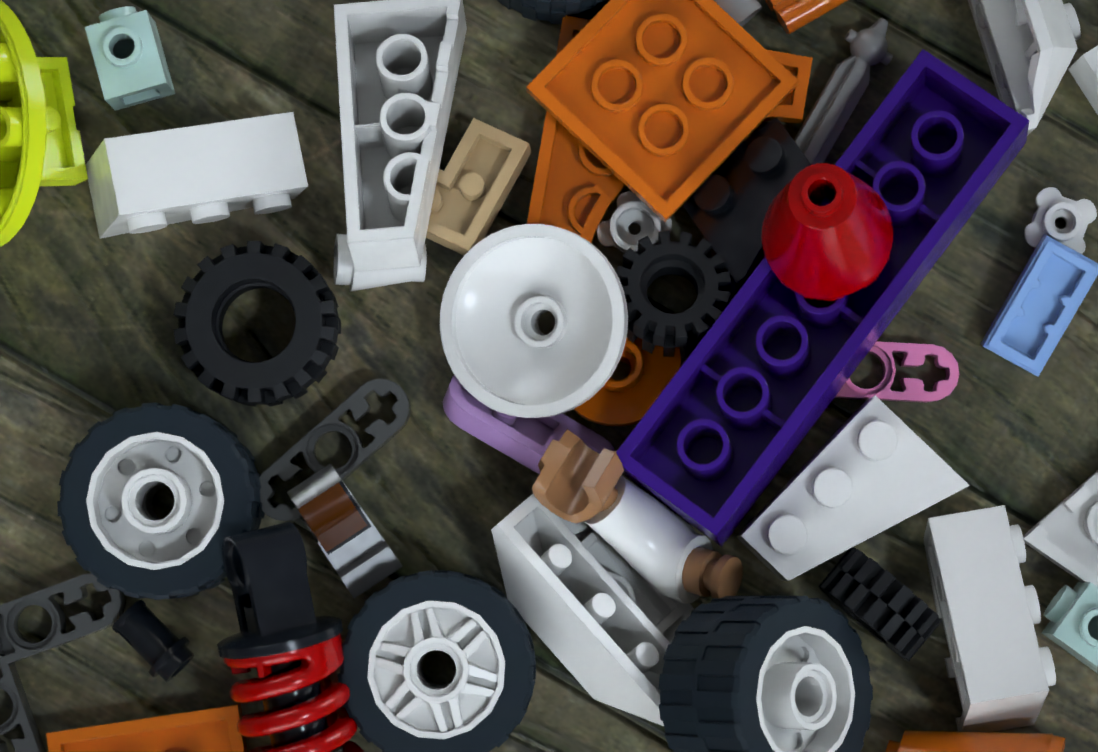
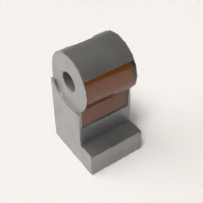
M331 464L287 492L304 518V523L353 598H356L402 567L398 558Z

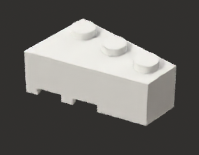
M293 112L105 138L86 164L99 239L125 233L151 232L165 228L169 224L192 220L193 224L215 222L230 217V212L252 207L254 214L274 213L292 207L291 199H295L308 187Z
M1005 505L928 518L923 539L938 617L942 618L951 656L945 658L948 678H956L963 709L961 717L956 718L958 731L995 732L1034 725L1048 695V686L1056 684V673L1051 651L1048 646L1039 648L1034 624L1041 622V611L1035 587L1033 585L1024 586L1019 563L1026 562V549L1020 526L1018 524L1009 525Z

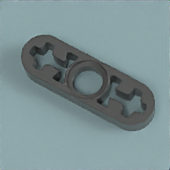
M374 379L358 388L261 474L259 479L261 484L260 503H263L262 511L267 516L280 521H294L301 518L302 515L297 507L292 508L284 503L277 507L272 505L270 499L276 493L275 488L271 485L273 480L279 476L285 481H291L300 474L303 469L294 465L293 461L302 453L312 471L317 473L323 469L324 466L319 463L316 457V444L326 433L340 432L347 436L352 446V454L349 461L344 466L335 469L344 481L405 427L411 413L410 401L405 391L398 384L387 379ZM376 392L382 398L387 397L391 393L394 394L398 401L394 403L392 410L397 417L388 425L381 419L375 420L364 431L374 436L375 439L364 448L357 432L350 426L342 423L341 419L351 411L355 421L359 422L371 410L370 404L366 399L372 393Z

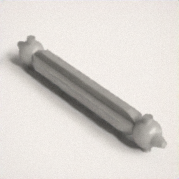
M879 18L869 28L858 32L850 29L844 39L850 43L851 56L837 64L794 138L795 143L811 164L824 163L869 85L870 66L880 62L887 66L892 60L893 55L887 51L888 44L885 38L888 27L887 20ZM761 257L759 258L753 270H755L762 261ZM730 274V292L733 293L740 286Z

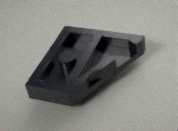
M777 117L743 141L683 204V207L706 240L712 244L711 247L715 253L718 254L720 252L725 260V267L740 287L744 285L753 273V269L764 251L762 246V226L770 204L797 173L805 167L812 165Z

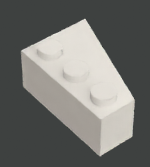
M875 395L866 400L739 532L736 538L781 581H789L970 485Z

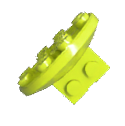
M0 0V247L8 243L24 225L34 205L40 186H76L88 179L80 130L76 128L73 110L75 100L67 57H36L23 25L15 13L2 0Z

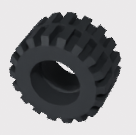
M247 241V246L237 248L234 244L220 248L221 255L213 260L208 256L197 264L201 269L193 279L187 276L181 286L185 294L182 303L176 301L173 314L178 318V329L173 330L176 344L181 346L184 353L181 358L187 368L198 377L197 380L208 389L242 405L254 407L256 405L276 406L283 404L284 400L292 397L298 399L308 393L306 389L315 381L319 383L327 374L325 368L331 359L335 360L339 349L336 343L338 334H341V320L338 317L337 307L339 306L333 292L314 266L302 255L298 256L291 252L288 247L276 243L273 247L264 245L262 241ZM258 288H269L279 292L290 302L296 317L295 331L288 346L276 357L264 362L245 361L234 355L224 342L222 332L224 316L232 302L243 293Z

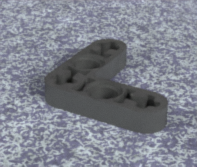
M92 573L77 576L0 605V668L3 673V677H0V689L7 692L13 702L12 715L5 723L0 725V735L9 733L21 725L24 737L11 739L15 752H46L15 662L107 629L124 613L126 605L124 592L107 588L97 581L98 578ZM93 583L96 591H108L110 593L111 602L103 606V618L97 620L94 612H82L68 617L76 628L74 631L66 632L65 613L55 600L56 595L64 593V605L74 604L88 597L86 586ZM31 605L43 607L48 611L52 620L51 632L44 640L37 643L26 640L18 629L20 614ZM6 742L0 744V752H9Z

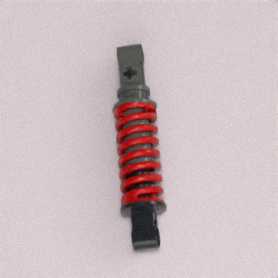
M285 522L226 537L222 544L223 564L232 588L240 632L220 641L217 644L219 656L223 658L224 663L231 667L232 675L248 673L251 671L250 668H256L257 676L233 684L230 689V695L235 702L239 703L263 701L264 710L244 715L238 720L237 729L245 737L269 735L271 741L269 744L258 746L248 752H364L356 742L350 741L356 734L358 726L353 718H349L345 707H342L349 700L350 689L346 684L338 682V674L334 673L344 660L340 634L343 631L340 618L333 616L315 617L307 577V556L298 529L293 523Z

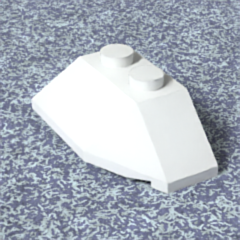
M968 0L999 99L1029 120L1028 136L1037 127L1078 49L1075 40L1080 39L1081 30L1076 11L1071 3L1063 4L1062 0Z
M534 494L530 495L491 529L507 599L516 607L524 621L594 700L664 726L663 721L660 720V689H658L660 674H662L665 662L663 658L668 644H671L675 637L676 629L683 620H686L691 615L694 608L689 603H681L659 593L585 521L575 524L564 520L544 507Z

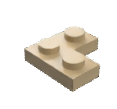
M473 118L445 170L439 169L426 238L463 256L484 239L532 153L530 144Z

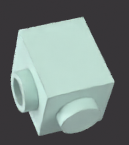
M134 6L111 9L99 15L100 23L85 27L104 99L115 111L175 94L156 22L147 10L137 12Z
M1077 582L1073 589L1068 585H1064L1053 597L1044 612V616L1050 622L1042 631V634L1098 674V587L1091 582Z

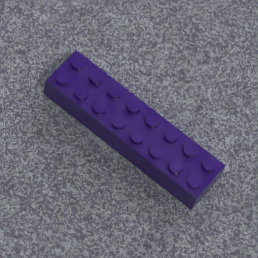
M922 49L835 164L872 187L882 198L890 213L893 225V243L890 259L877 280L865 289L862 288L844 296L845 298L834 301L804 298L780 282L769 266L766 257H764L616 453L624 468L622 474L722 547L1026 144L1029 120Z

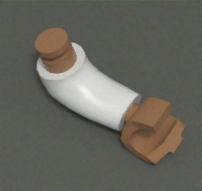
M568 429L559 441L552 439L538 463L540 474L532 486L534 496L544 507L572 523L577 524L585 521L654 589L675 601L692 603L700 596L709 597L711 595L712 598H722L737 594L743 576L741 560L736 556H722L718 551H714L711 541L706 536L697 534L687 522L665 505L621 476L624 468L615 451L603 448L599 454L589 448L581 438Z

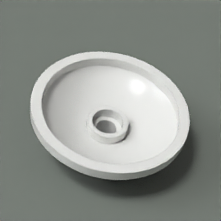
M522 224L504 228L492 233L473 246L460 260L451 274L443 294L440 309V336L443 350L452 372L461 385L474 398L487 407L500 413L522 418H543L563 414L592 398L606 384L615 371L623 354L628 331V310L625 293L620 279L608 259L598 248L580 235L563 228L545 224ZM549 311L555 318V326L549 334L544 335L539 329V319L543 313Z

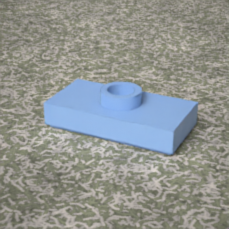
M1044 234L980 344L984 348L1039 377L1098 276V263Z

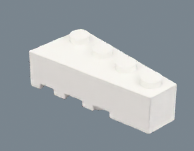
M381 0L335 4L334 20L347 243L356 272L420 267L467 30L463 0Z

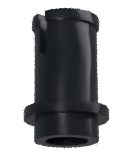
M142 599L128 608L113 625L112 629L119 633L151 666L149 674L153 678L160 675L166 682L170 681L194 657V654L187 648L190 641L186 637L179 640L155 616Z

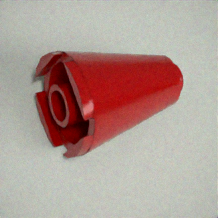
M816 163L802 169L778 193L766 212L762 226V246L767 262L784 286L804 298L834 301L845 298L844 296L862 288L865 289L877 280L890 259L893 243V225L887 206L872 187L836 165Z

